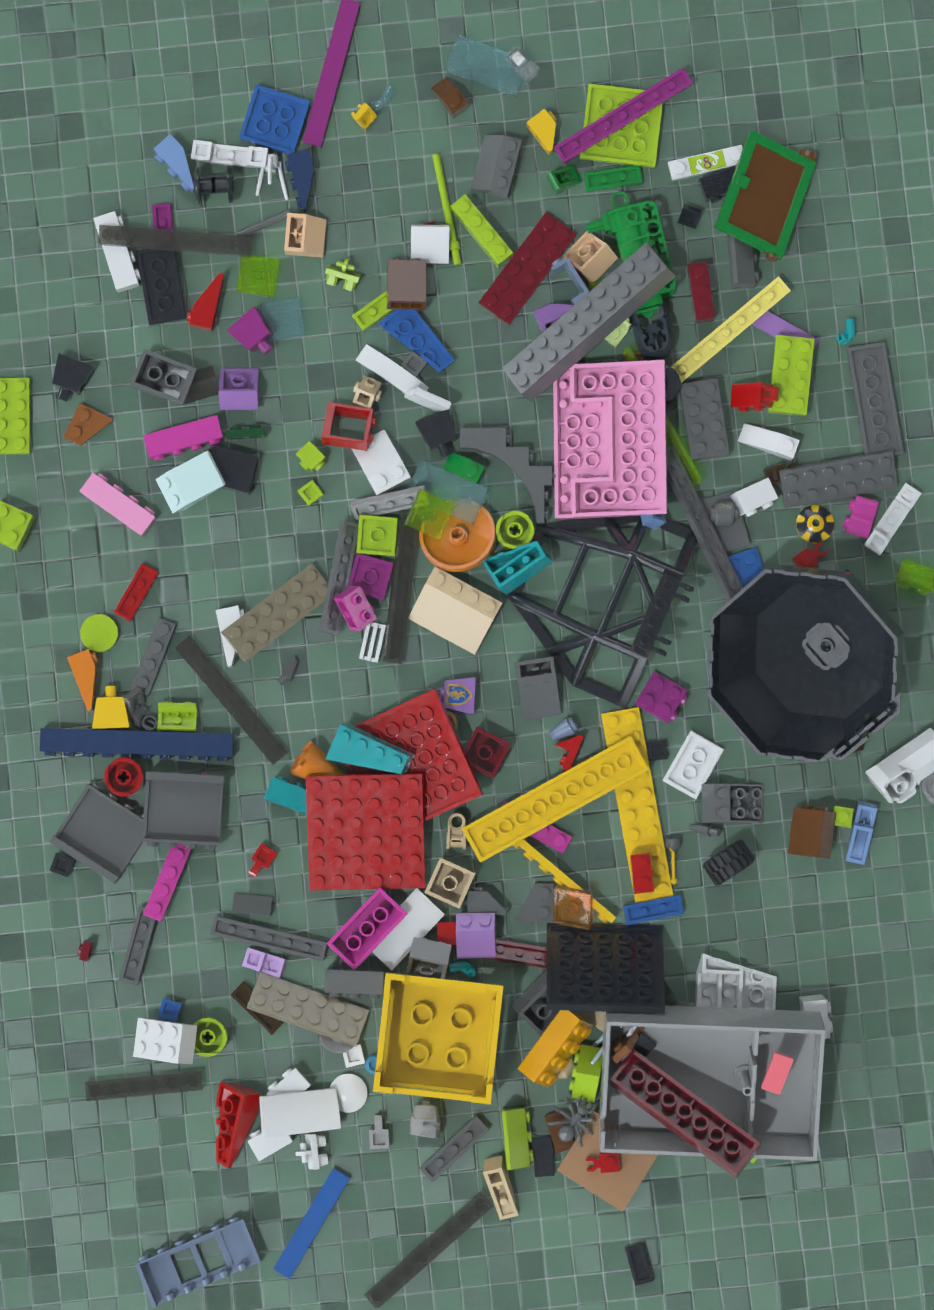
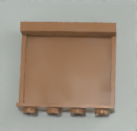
M594 1110L589 1118H596L597 1121L586 1122L585 1124L586 1127L593 1131L594 1135H590L582 1129L580 1134L583 1146L579 1147L578 1138H576L559 1164L557 1171L623 1212L658 1155L619 1153L620 1172L601 1173L600 1168L593 1172H588L587 1168H592L594 1162L586 1161V1158L594 1157L599 1159V1153H605L600 1152L599 1110L597 1112ZM605 1125V1129L612 1130L613 1126H615V1130H618V1126Z

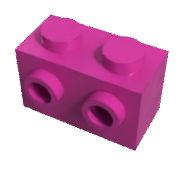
M349 586L333 598L350 630L361 631L377 619L373 606L367 601L366 593L360 586Z

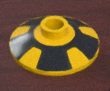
M810 505L799 513L796 519V529L798 534L807 542H823L833 532L834 519L830 511L825 507ZM813 520H818L819 526H813Z

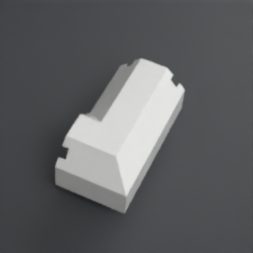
M928 728L866 771L871 783L889 803H893V801L903 803L911 798L917 791L915 789L916 784L919 785L921 780L934 772V731Z

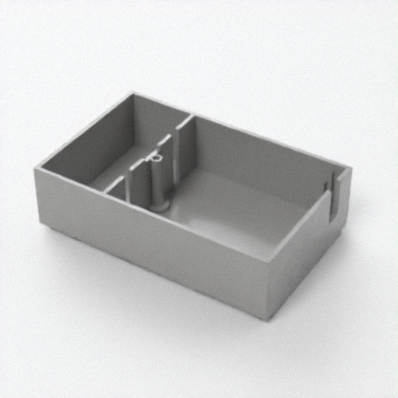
M665 1006V1013L604 1012L599 1108L600 1152L705 1156L610 1086L611 1077L632 1052L631 1050L616 1063L611 1058L612 1042L618 1036L622 1037L632 1027L636 1026L645 1027L642 1032L656 1044V1047L645 1057L760 1142V1149L753 1158L817 1161L825 1027L821 1012ZM774 1051L794 1058L780 1095L761 1089ZM605 1125H617L618 1130H615V1126H613L612 1130H606Z

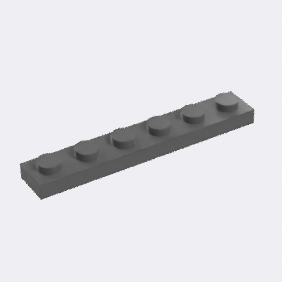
M348 520L340 521L319 627L320 632L333 636H339L342 613L333 598L348 588L357 544L358 524Z
M218 916L214 917L210 935L322 962L327 947V942Z

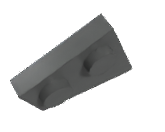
M534 884L516 917V922L553 923L554 884Z

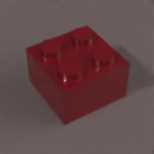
M476 727L464 752L472 769L494 779L511 744Z

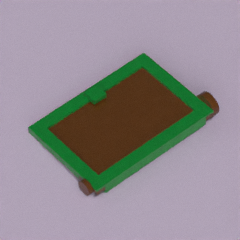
M750 130L714 228L766 253L765 258L771 262H776L777 259L781 260L818 156L808 150H800L798 154Z

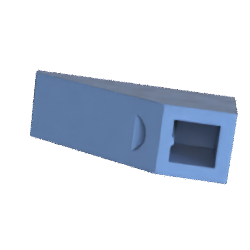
M169 134L154 148L156 153L154 157L161 165L165 163L169 167L167 171L172 177H178L182 181L180 185L187 192L190 190L194 194L195 187L184 148Z

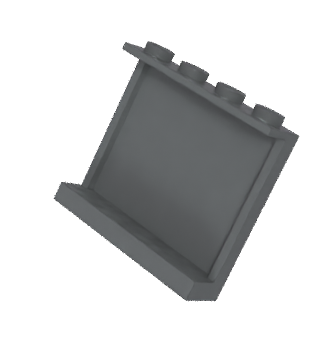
M146 772L142 843H146V846L157 847V844L160 843L165 844V847L177 848V845H185L184 848L196 849V846H204L205 850H215L216 847H220L224 776Z
M86 784L83 793L55 836L53 835L49 842L116 884L142 844L144 815L138 816L133 813L135 809L126 803L122 806L117 802L119 799L111 793L108 796L101 792L103 788L97 784Z

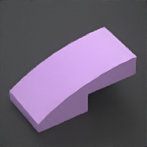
M247 948L242 966L282 978L287 960Z

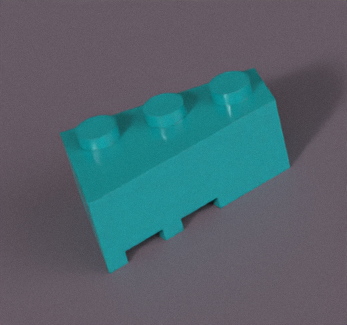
M535 541L514 548L515 550L498 553V555L483 561L498 588L506 595L553 563L546 549L539 542Z
M278 776V778L272 777L264 799L307 815L306 785L296 782V785L288 783L289 779Z

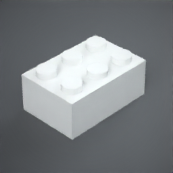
M138 1018L133 1057L177 1064H193L197 1025Z

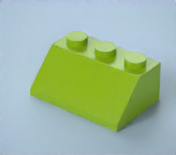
M525 1107L502 1109L507 1170L530 1167V1162L534 1161L533 1150L528 1149V1143L532 1142L531 1131H527L526 1123H530L529 1111L525 1112Z

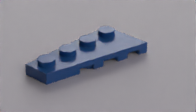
M397 309L378 323L380 327L408 349L419 355L439 373L455 362L416 310Z

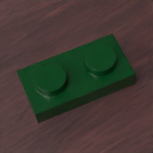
M251 425L249 429H242V426L230 427V430H226L227 440L266 438L265 428H261V425Z

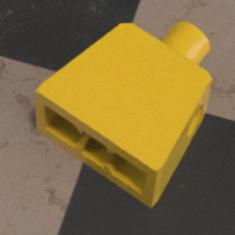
M105 686V697L96 699L92 725L94 730L131 728L124 697H117L116 686Z

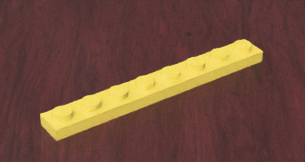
M779 276L671 366L678 373L681 383L791 292Z

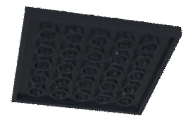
M547 923L546 1010L665 1013L663 927Z

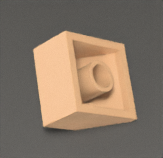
M587 231L562 256V259L568 257L578 275L591 285L618 259L605 242L591 233L588 234Z

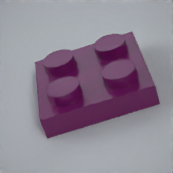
M357 553L348 587L360 586L365 591L366 596L384 600L394 563Z

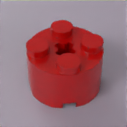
M118 758L106 768L104 781L107 788L113 794L121 797H130L139 793L145 782V774L142 767L136 761L129 758ZM124 772L129 776V780L127 779L125 783L120 779Z

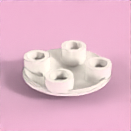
M343 1074L331 1083L330 1088H336L339 1111L345 1113L355 1112L365 1104L368 1094L367 1087L360 1077L354 1074Z

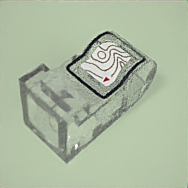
M515 46L504 55L513 70L526 84L539 73L540 68L519 47Z

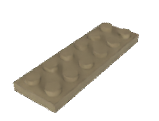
M311 563L221 633L245 663L324 603L328 583Z
M262 972L259 973L247 1005V1009L355 1047L369 1013V1010Z

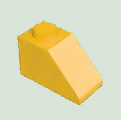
M543 109L526 122V127L550 156L553 152L556 130L555 121L557 119L551 111L547 112Z

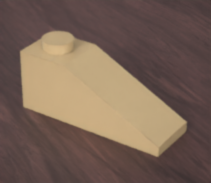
M503 1156L485 1159L483 1162V1174L499 1219L519 1216Z

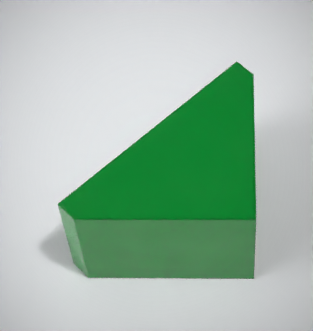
M574 165L548 173V181L556 195L582 182Z

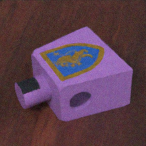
M475 677L446 680L444 689H437L441 700H444L443 705L445 709L474 715Z

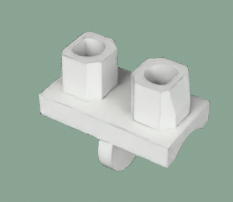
M305 1134L306 1143H300L301 1151L295 1152L296 1156L302 1157V1163L308 1162V1169H320L321 1166L328 1164L327 1154L318 1155L317 1147L326 1146V1138L316 1134Z

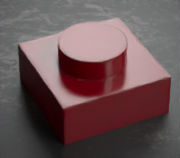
M84 941L83 944L79 945L77 955H80L79 960L89 961L93 947L92 942Z

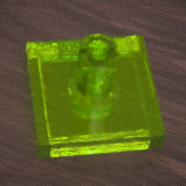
M242 254L236 292L274 298L280 260Z
M419 489L404 525L440 540L455 504Z

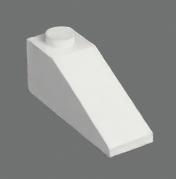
M744 423L737 442L792 461L800 440Z
M239 606L216 610L220 633L245 614L244 609L240 610ZM221 633L227 666L230 668L233 667L236 652Z

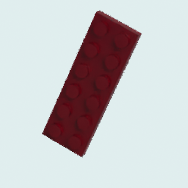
M546 212L478 304L509 326L550 272L553 266L552 263L562 256L577 234Z

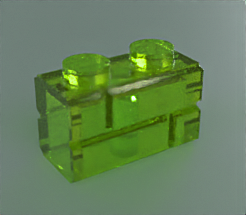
M902 559L894 582L898 583L900 588L909 590V587L917 589L916 593L927 596L928 593L931 594L934 591V569Z

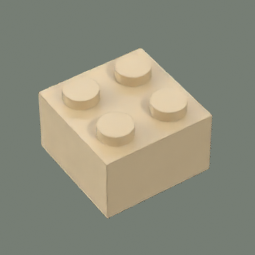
M440 858L424 893L460 909L475 873Z

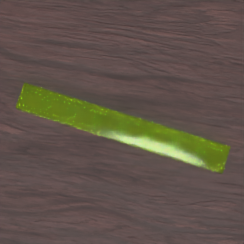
M630 347L621 351L627 362L637 361ZM666 414V434L672 445H674L692 482L696 485L702 481V478Z

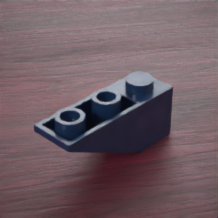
M309 149L288 154V161H285L287 172H292L293 179H290L293 191L297 190L299 197H296L298 208H303L304 213L307 212L315 171Z

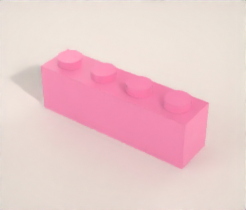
M92 473L80 489L81 494L144 537L156 520L155 516H153L155 512L147 506L144 509L138 505L139 501L133 496L126 497L122 494L124 490L116 484L112 487L107 483L108 479L102 474L96 475Z

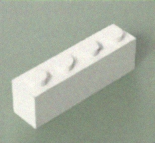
M113 211L93 218L117 292L120 293L139 287L138 281L141 280L139 270H134L132 264L136 261L133 252H129L127 248L130 242L127 233L123 234L121 227L124 224L121 215L117 216L116 212Z

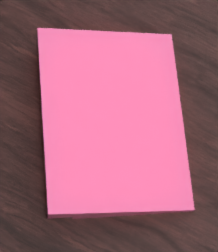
M665 360L574 364L553 383L554 474L556 475L554 478L555 519L568 520L667 514Z

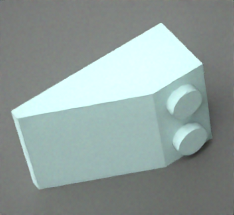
M209 451L171 469L156 479L172 513L188 509L226 485Z

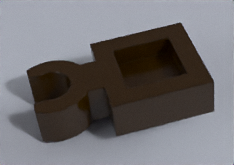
M789 461L784 467L782 463H778L764 468L765 479L769 478L773 487L780 485L779 470L791 468L796 465V462Z

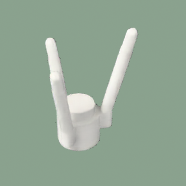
M267 155L266 168L260 169L256 196L260 193L264 171L268 172V184L271 185L272 173L278 169L285 200L289 199L282 172V162L278 161V155Z

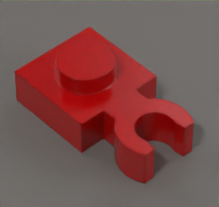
M819 542L814 546L813 551H810L807 547L793 557L792 560L797 567L813 568L819 563L816 558L824 557L828 551L819 553L818 547L822 545Z
M599 1153V1159L594 1157L586 1158V1161L594 1162L592 1168H587L588 1172H593L597 1168H600L601 1173L620 1172L619 1153Z

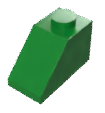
M452 453L448 456L442 470L477 486L485 466L469 458Z

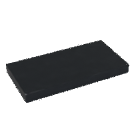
M174 244L136 251L149 326L187 320Z

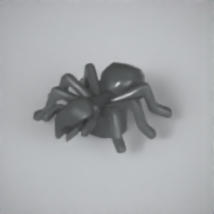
M580 1096L576 1102L577 1112L575 1113L569 1098L565 1097L572 1116L555 1106L554 1110L567 1118L563 1121L548 1122V1125L564 1124L558 1131L559 1139L563 1142H568L574 1138L576 1132L579 1147H582L579 1128L581 1127L590 1135H594V1133L580 1123V1121H597L596 1118H582V1115L592 1113L596 1107L593 1106L588 1111L591 1108V1102L585 1105L587 1099L582 1100L579 1105L582 1098Z

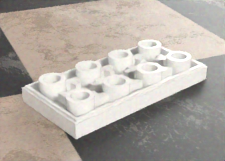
M418 888L400 905L408 915L372 951L391 971L411 951L413 938H423L445 915Z

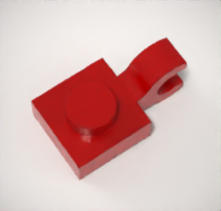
M261 843L251 858L255 864L248 874L256 878L262 867L265 869L269 868L278 853Z

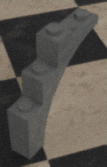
M460 428V449L490 455L513 470L524 483L531 496L535 509L536 525H544V520H548V509H544V501H548V490H544V487H552V482L556 478L554 471H552V466H529V463H533V452H529V447H506V444H510V433H506V428Z

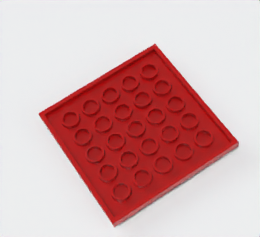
M433 689L355 726L414 754L406 773H422L423 821H427L484 795L437 689ZM345 763L350 774L393 773Z
M422 773L306 775L309 891L425 888Z

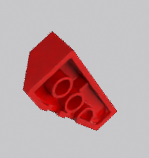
M220 1081L216 1098V1106L219 1107V1118H216V1125H219V1136L216 1138V1162L226 1168H231L258 1113L259 1097L261 1094L250 1087Z

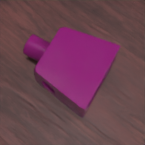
M254 306L227 330L229 334L252 352L260 349L266 355L273 349L272 345L267 341L273 336V332L261 311Z

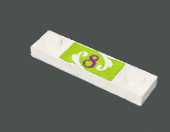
M742 145L669 161L667 164L671 180L677 181L707 174L734 165L736 167L743 149Z

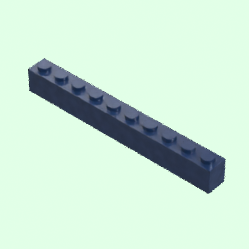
M40 728V752H44V756H56V753H64V756L75 757V753H83V757H94V754H102L104 758H114V754H121V758H133V755H140L141 759H152V755L160 756V759L170 760L171 756H179V760H190V757H198V760L210 761V757H217V761H229V758H233L234 734Z

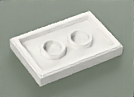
M690 731L662 781L696 800L702 790V784L706 783L724 749Z

